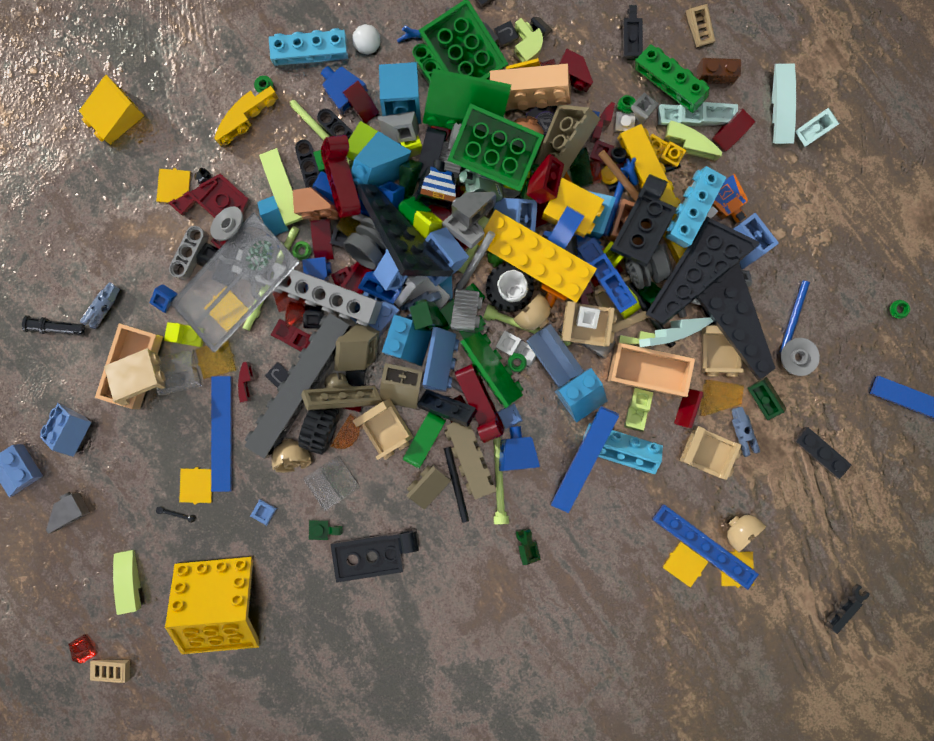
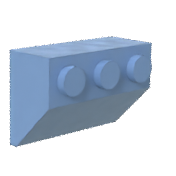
M433 327L422 384L424 389L446 392L447 388H451L453 377H449L450 369L454 370L456 363L453 353L454 350L458 351L459 340L456 339L455 333Z

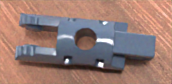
M109 282L98 293L81 318L80 323L84 325L89 324L90 328L96 329L113 305L120 289Z
M426 291L400 308L401 311L407 309L410 311L409 307L416 305L415 302L427 299L429 302H436L442 297L439 291L431 294ZM408 314L405 318L412 320V315Z
M743 407L732 409V423L739 444H741L743 456H750L747 441H749L754 453H760L749 416L745 414Z

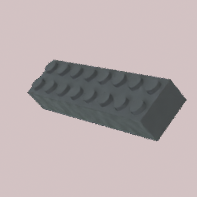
M331 313L328 316H323L319 323L321 327L310 336V344L307 349L303 348L298 356L300 360L296 365L293 364L287 373L289 377L286 381L280 383L277 388L278 394L268 402L266 406L268 410L264 415L261 414L256 421L257 427L254 431L251 430L245 438V441H247L245 447L264 459L272 456L274 449L281 444L303 410L305 404L301 396L302 391L317 388L334 361L337 339L346 334L351 328L349 324Z

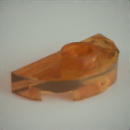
M351 413L330 447L346 449L358 440L360 426L356 427L353 422L356 418Z

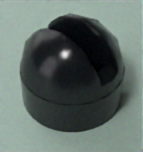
M622 147L612 149L611 159L615 164L624 162L627 154L626 150Z
M199 168L194 175V179L198 180V184H202L212 178L209 171L205 168Z

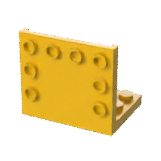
M252 557L174 564L165 629L181 654L259 648V639L248 618L253 567Z

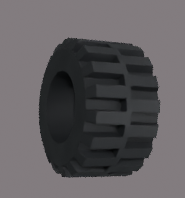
M508 262L504 265L500 264L491 271L487 278L485 289L487 299L499 311H505V313L517 312L523 309L531 300L534 291V280L530 275ZM506 271H519L527 280L528 291L526 296L520 301L508 302L499 293L497 283L500 276Z
M339 409L308 410L299 434V447L320 455L324 454L335 433L339 420Z

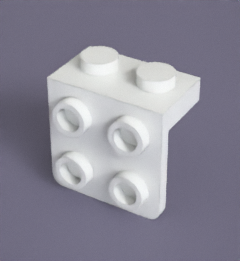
M410 276L405 282L407 286L402 287V291L394 303L400 308L409 299L413 300L426 291L429 294L439 291L442 298L435 303L439 310H441L450 299V296L439 285L435 287L428 276Z

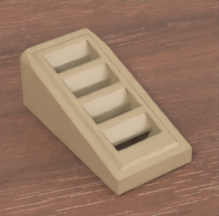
M708 4L686 10L687 20L696 47L714 43L715 37ZM701 13V17H695V14ZM703 20L704 24L697 25L698 21ZM706 28V31L699 33L698 29ZM708 35V39L700 40L701 36Z
M91 660L90 680L126 683L130 680V660ZM96 665L99 666V675H96ZM104 666H106V675H103Z

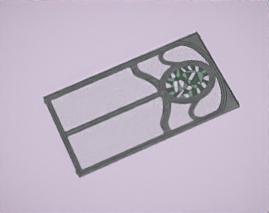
M252 213L239 230L225 242L170 304L210 350L216 352L297 266L299 261L262 222L257 214Z

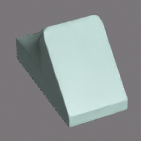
M827 108L795 132L806 147L840 123L830 108Z

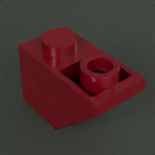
M566 49L559 64H568L571 85L579 91L587 92L593 80L583 56Z

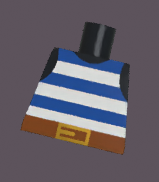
M435 160L433 167H427L423 172L415 201L446 209L452 207V202L456 199L455 177L453 172L444 170V161Z

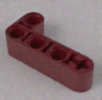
M346 135L325 137L321 146L322 161L340 218L356 216L361 213L360 202L346 157L349 152V141Z
M472 363L455 371L457 381L468 404L477 409L475 415L479 424L477 430L483 443L502 436L505 431L503 423L475 365Z

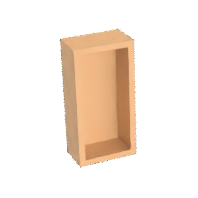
M568 64L490 71V80L511 84L505 111L509 109L525 110L532 107L545 108L547 106H558V104H571V83Z
M119 323L106 365L146 348L158 354L163 336ZM104 368L95 398L117 404L113 402ZM145 392L129 398L130 404L123 407L140 409Z
M617 343L613 352L608 382L678 397H688L695 359Z

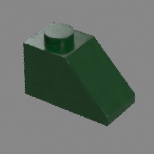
M423 299L415 302L416 305L409 307L415 330L433 331V327L444 328L449 326L435 302Z

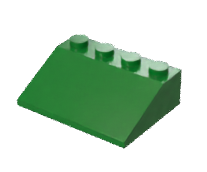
M463 0L419 29L420 37L425 45L429 47L444 71L490 80V71L503 70L509 65L469 0Z
M433 69L422 123L452 130L455 123L458 125L461 123L462 125L470 103L504 118L511 84Z
M470 103L447 161L521 192L544 135Z
M478 332L460 341L461 347L503 408H507L523 396L522 391L524 389L518 381H513L511 375H513L512 371L507 365H502L500 362L502 359L501 355L496 349L493 351L489 346L491 341L486 334L482 335L481 332Z

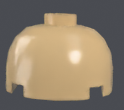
M539 293L513 320L525 330H535L538 327L542 329L549 322L547 319L551 311L549 302Z
M285 439L272 453V468L280 473L295 471L294 468L300 465L301 469L306 468L311 464L309 451L299 447L298 441Z
M744 515L741 518L736 516L728 523L731 527L727 531V538L731 546L739 553L766 526L755 516Z

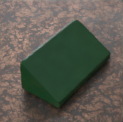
M767 377L748 387L749 392L767 421L786 411L784 403Z

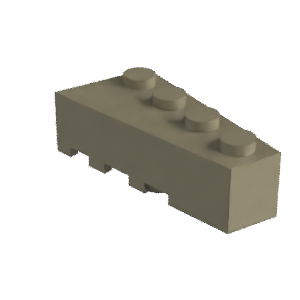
M558 104L534 164H539L540 166L545 158L551 154L564 163L561 177L563 178L601 118L589 107Z
M456 422L446 425L447 429L444 432L448 441L452 440L454 447L451 449L455 459L459 458L461 465L458 467L462 477L466 476L468 483L465 485L469 495L473 494L474 499H478L496 492V487L471 424L468 427Z

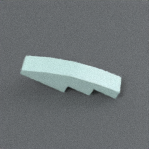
M775 64L772 103L774 104L772 123H774L773 143H794L796 123L795 64Z
M703 102L694 113H691L681 104H661L658 106V125H668L670 121L686 126L725 125L738 112V104Z
M709 317L670 321V329L655 330V338L639 339L640 347H647L683 339L700 331L712 323L713 320Z

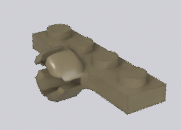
M336 373L327 376L326 382H324L325 389L303 390L301 394L306 410L378 405L381 402L375 385L353 387L349 385L346 376L342 373H338L340 380Z

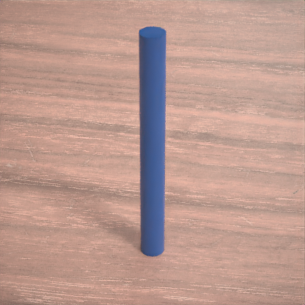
M622 172V173L626 176V178L628 179V174H626L625 172ZM618 182L614 194L616 199L603 236H609L624 191V186L620 182Z
M803 280L779 353L782 352L785 344L792 340L810 284L808 281Z

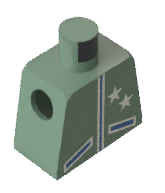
M468 169L460 173L459 180L465 183L466 192L496 193V203L503 199L501 183Z

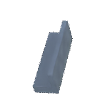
M549 324L527 339L526 342L557 386L561 387L571 378L580 375L584 370L565 343L561 341L562 339L553 326Z

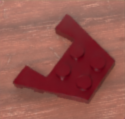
M220 173L200 184L196 189L190 192L187 191L178 199L171 200L169 204L184 216L197 202L215 218L222 210L228 207H237L244 214L250 200ZM213 238L211 242L221 250L229 242L230 238L224 241H218Z

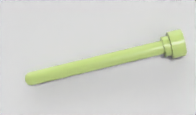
M290 101V106L323 140L325 137H330L297 101ZM347 158L349 168L352 169L353 161Z
M487 305L483 319L488 321L496 319L523 329L515 323L513 317L499 313L494 306ZM538 327V328H536L535 330H526V331L535 334L536 332H538V331L540 330V328ZM563 341L566 346L571 344V342Z
M500 436L493 439L497 490V512H495L494 524H509V515L505 512L503 471H499Z

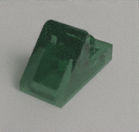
M587 147L580 150L568 171H571L573 183L581 188L594 185Z

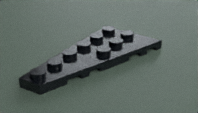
M737 263L701 293L697 300L756 379L761 380L776 368L740 264Z

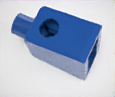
M326 66L321 72V75L326 79L322 86L342 115L352 106L342 93L344 90L358 80L365 91H368L366 84L343 67H339L334 72L329 66Z
M521 426L509 427L510 439H503L500 443L499 471L540 467L532 437L522 438Z

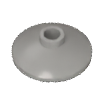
M228 207L222 210L212 222V237L218 241L231 238L241 227L243 221L242 211L237 207Z
M806 338L790 340L785 344L781 352V361L784 368L796 376H805L812 373L818 366L820 359L818 348L812 341ZM796 354L800 355V359L798 361L795 359Z

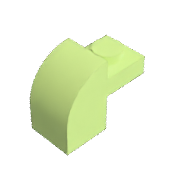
M520 18L515 22V30L522 41L515 46L514 54L520 62L537 59L543 43L541 30L538 28L533 32L531 25Z

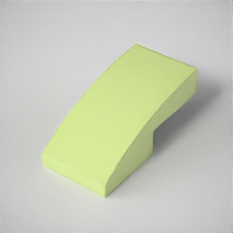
M640 331L637 333V338L620 335L617 337L616 344L639 345V339L655 338V334Z
M634 388L625 419V428L640 432L644 431L653 392Z

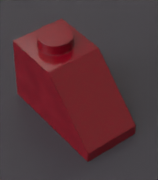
M548 155L530 177L526 195L539 204L557 198L564 163L553 155Z

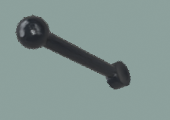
M162 506L156 508L157 514L172 515L186 519L190 523L195 521L193 515L186 516L168 511Z

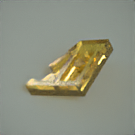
M704 380V394L701 400L699 416L710 415L742 404L744 385Z

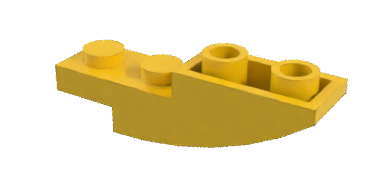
M270 86L256 96L250 90L231 107L222 119L214 137L220 146L231 143L238 134L246 133L249 127L252 126L248 119L256 117L266 106L270 107L276 102L278 96L273 88Z

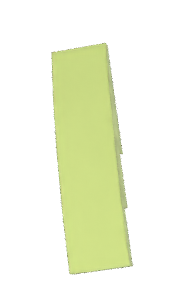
M275 148L260 154L264 171L285 225L303 220L301 216L294 213L293 188L279 151Z

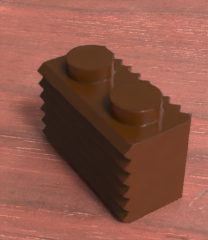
M702 58L697 66V79L709 84L727 83L729 85L731 83L733 85L741 76V59Z

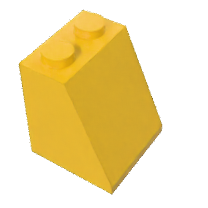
M108 75L102 78L79 110L83 115L82 121L89 128L93 127L96 130L94 132L95 136L101 142L105 140L110 145L145 116Z
M561 178L557 198L549 201L541 219L556 225L566 207L569 206L585 215L575 231V234L584 237L586 233L591 234L595 223H593L595 216L600 217L605 207L602 205L604 199Z

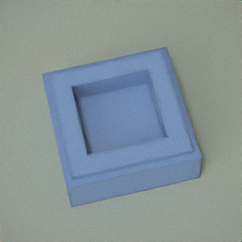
M515 404L497 412L505 429L523 421Z
M259 499L250 517L267 526L277 508Z

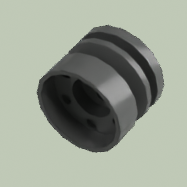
M364 218L360 223L361 225L357 226L356 233H352L343 243V246L347 253L358 263L370 270H375L383 258L382 254L386 253L387 248L372 219Z
M659 244L647 267L624 257L627 275L638 291L642 290L644 285L646 287L651 286V278L655 283H660L667 280L670 276L667 258Z

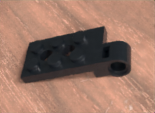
M649 174L638 195L637 201L611 247L612 252L647 267L677 207L660 200L668 184L667 181ZM649 222L651 228L645 229L641 226V223ZM638 237L642 239L643 243L636 245L632 242V239Z
M416 530L330 544L336 583L401 573L404 571L401 554L419 551ZM368 552H375L377 554L375 562L367 560ZM349 555L357 556L358 563L356 565L348 563Z

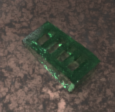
M411 159L399 165V186L405 187V200L413 196L422 166L421 162Z

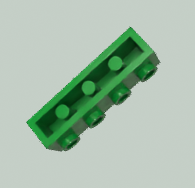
M650 44L635 60V70L691 113H694L708 98L710 89L708 84L703 80L697 79L689 69L682 68L674 58L666 56L659 47H654Z

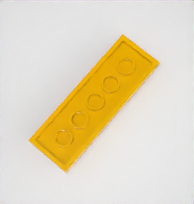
M496 209L483 230L485 233L484 238L489 231L495 233V237L487 249L489 252L576 303L597 270L596 267ZM484 238L477 245L480 246Z

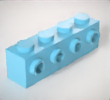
M335 28L325 32L314 30L311 33L294 32L292 35L278 33L274 36H269L270 59L274 66L349 59L345 30Z
M708 166L695 172L692 178L694 182L691 187L689 186L683 195L685 197L683 203L677 206L675 212L677 215L674 220L670 221L666 229L668 232L665 238L683 248L692 244L726 179L725 176Z
M589 423V424H588V427H587V429H586V431H585V433H584V436H583V440H584V438H585V436H586V434H587V432H588V430H589V428H590V426H591L592 423ZM612 430L598 457L656 474L662 462L663 445Z

